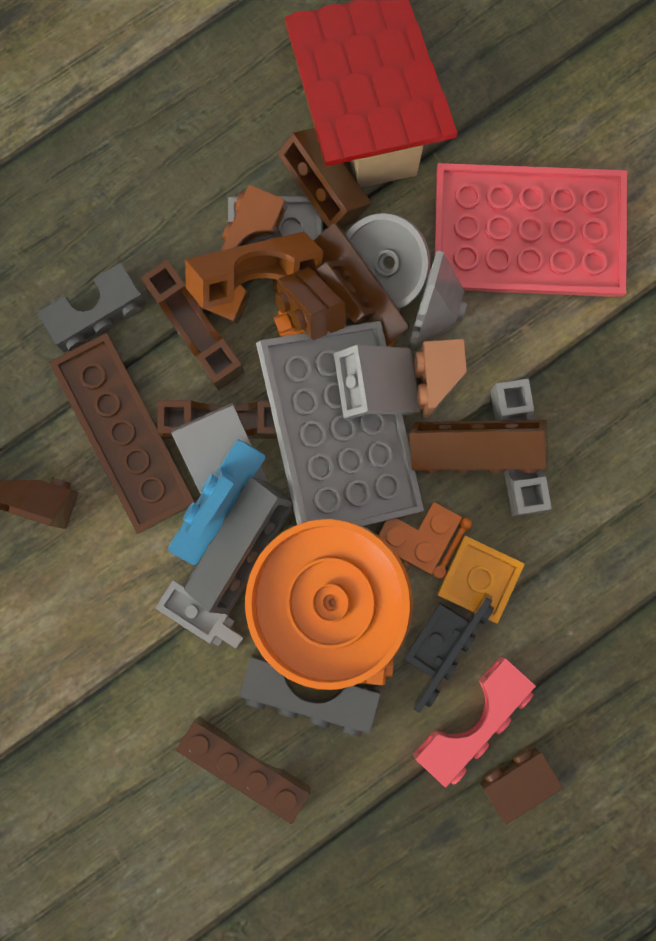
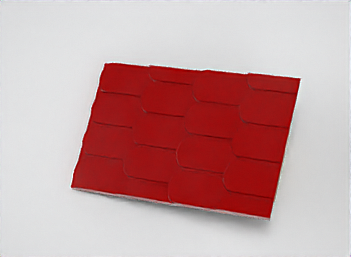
M354 0L351 3L341 5L330 4L313 11H298L284 17L326 166L350 162L353 177L359 186L363 188L417 176L423 145L456 138L457 130L445 94L442 92L435 68L430 60L409 0Z

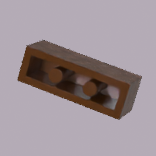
M315 128L293 132L277 153L327 227L333 223L338 224L340 227L354 223L372 204L344 163L330 166L325 165Z

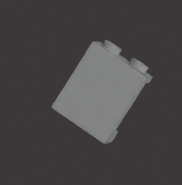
M357 344L334 353L343 418H356L366 414H402V416L420 412V406L417 403V387L410 348Z

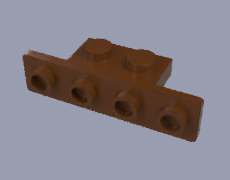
M331 224L313 240L323 250V260L325 262L317 271L321 275L322 280L345 303V314L349 320H353L354 323L365 320L368 323L381 321L386 345L410 328L409 322L338 224Z

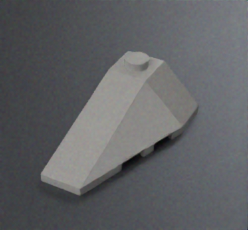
M436 252L424 287L408 348L412 351L420 348L423 342L432 341L452 330L456 320L462 321L465 314L467 302L462 301L464 289L444 252Z

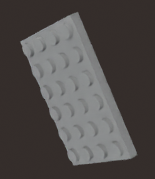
M381 321L345 326L336 332H327L326 336L314 341L306 333L260 340L256 343L297 525L312 520L333 519L365 526L424 511L415 470H412L411 451L402 414H366L356 418H343L334 353L357 344L386 346Z

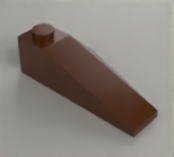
M52 477L50 483L42 480L0 481V510L48 526L67 529L79 492L70 490L71 483Z

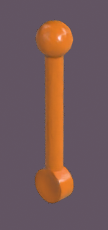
M464 517L461 519L459 531L442 562L433 571V575L436 578L440 579L446 575L445 568L465 531L472 527V520L470 518Z

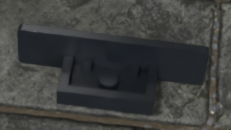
M485 593L469 619H466L440 602L405 655L404 659L431 676L415 701L414 710L420 713L425 705L429 708L433 705L440 693V690L436 687L442 678L448 680L458 665L454 660L460 650L466 653L475 640L476 635L472 633L479 622L484 625L494 610V607L490 605L492 603L491 595Z

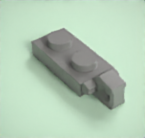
M173 580L155 608L209 644L213 643L220 646L222 641H225L235 649L239 648L246 636L232 628L235 620L230 618L229 614L209 613L183 590L185 586Z

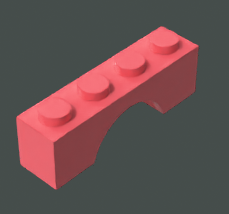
M500 656L479 679L484 693V709L477 723L470 729L457 734H448L434 730L413 753L415 760L445 788L450 783L454 785L460 781L467 771L465 768L467 763L473 757L478 759L489 747L487 741L495 732L497 734L503 732L510 724L511 718L509 716L517 707L519 709L524 708L534 695L531 691L536 686L504 657Z

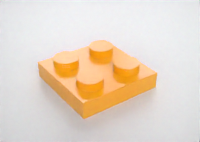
M463 536L436 595L473 612L485 593L492 596V603L490 605L494 607L488 620L498 624L525 564L472 538Z

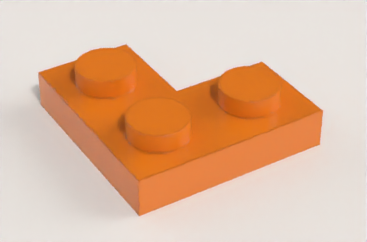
M432 502L418 530L394 518L385 521L378 536L389 544L399 558L432 575L462 517Z

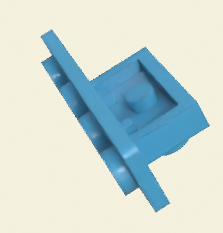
M240 439L235 441L214 475L210 474L201 489L203 493L198 501L191 503L183 517L184 523L168 546L170 553L192 565L198 564L207 550L208 544L214 539L222 526L225 516L231 511L240 496L242 487L247 484L250 477H254L265 460L264 453Z

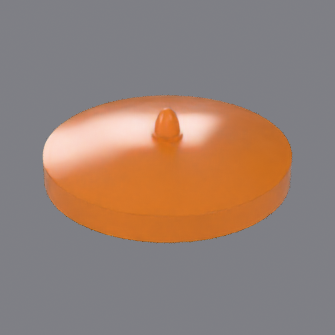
M321 519L293 526L282 532L266 546L256 560L249 576L245 595V611L248 628L257 649L277 672L287 679L306 687L333 690L362 683L376 675L393 660L404 644L410 628L413 613V597L405 567L386 541L371 530L358 524L341 520Z

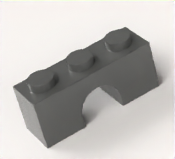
M121 263L93 279L100 292L99 301L93 309L78 311L63 296L37 312L53 341L63 352L71 351L85 344V339L95 333L99 335L107 332L113 327L115 321L122 317L129 318L134 316L141 310L140 306L145 304L144 299Z

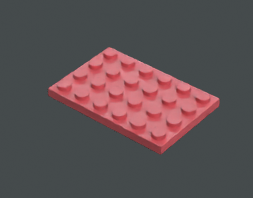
M437 163L434 258L437 251L445 253L464 291L623 297L626 295L627 170Z

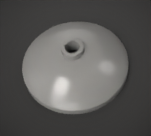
M373 214L356 222L345 235L396 306L401 309L409 305L424 289L430 272L429 249L422 233L410 221L394 214ZM390 256L395 261L393 268H390L387 264Z

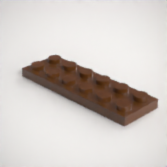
M107 332L49 362L137 534L188 509L191 503H196L167 445L157 433V426Z

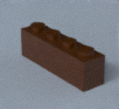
M547 419L415 422L409 432L412 470H422L423 473L433 474L441 470H454L456 473H470L473 470L502 473L507 469H520L524 473H535L547 468Z

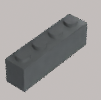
M250 477L247 484L242 487L240 496L231 511L225 516L222 526L215 538L208 544L206 553L198 566L192 571L190 579L183 589L209 613H230L246 587L252 568L259 555L275 539L293 509L292 500L269 482Z

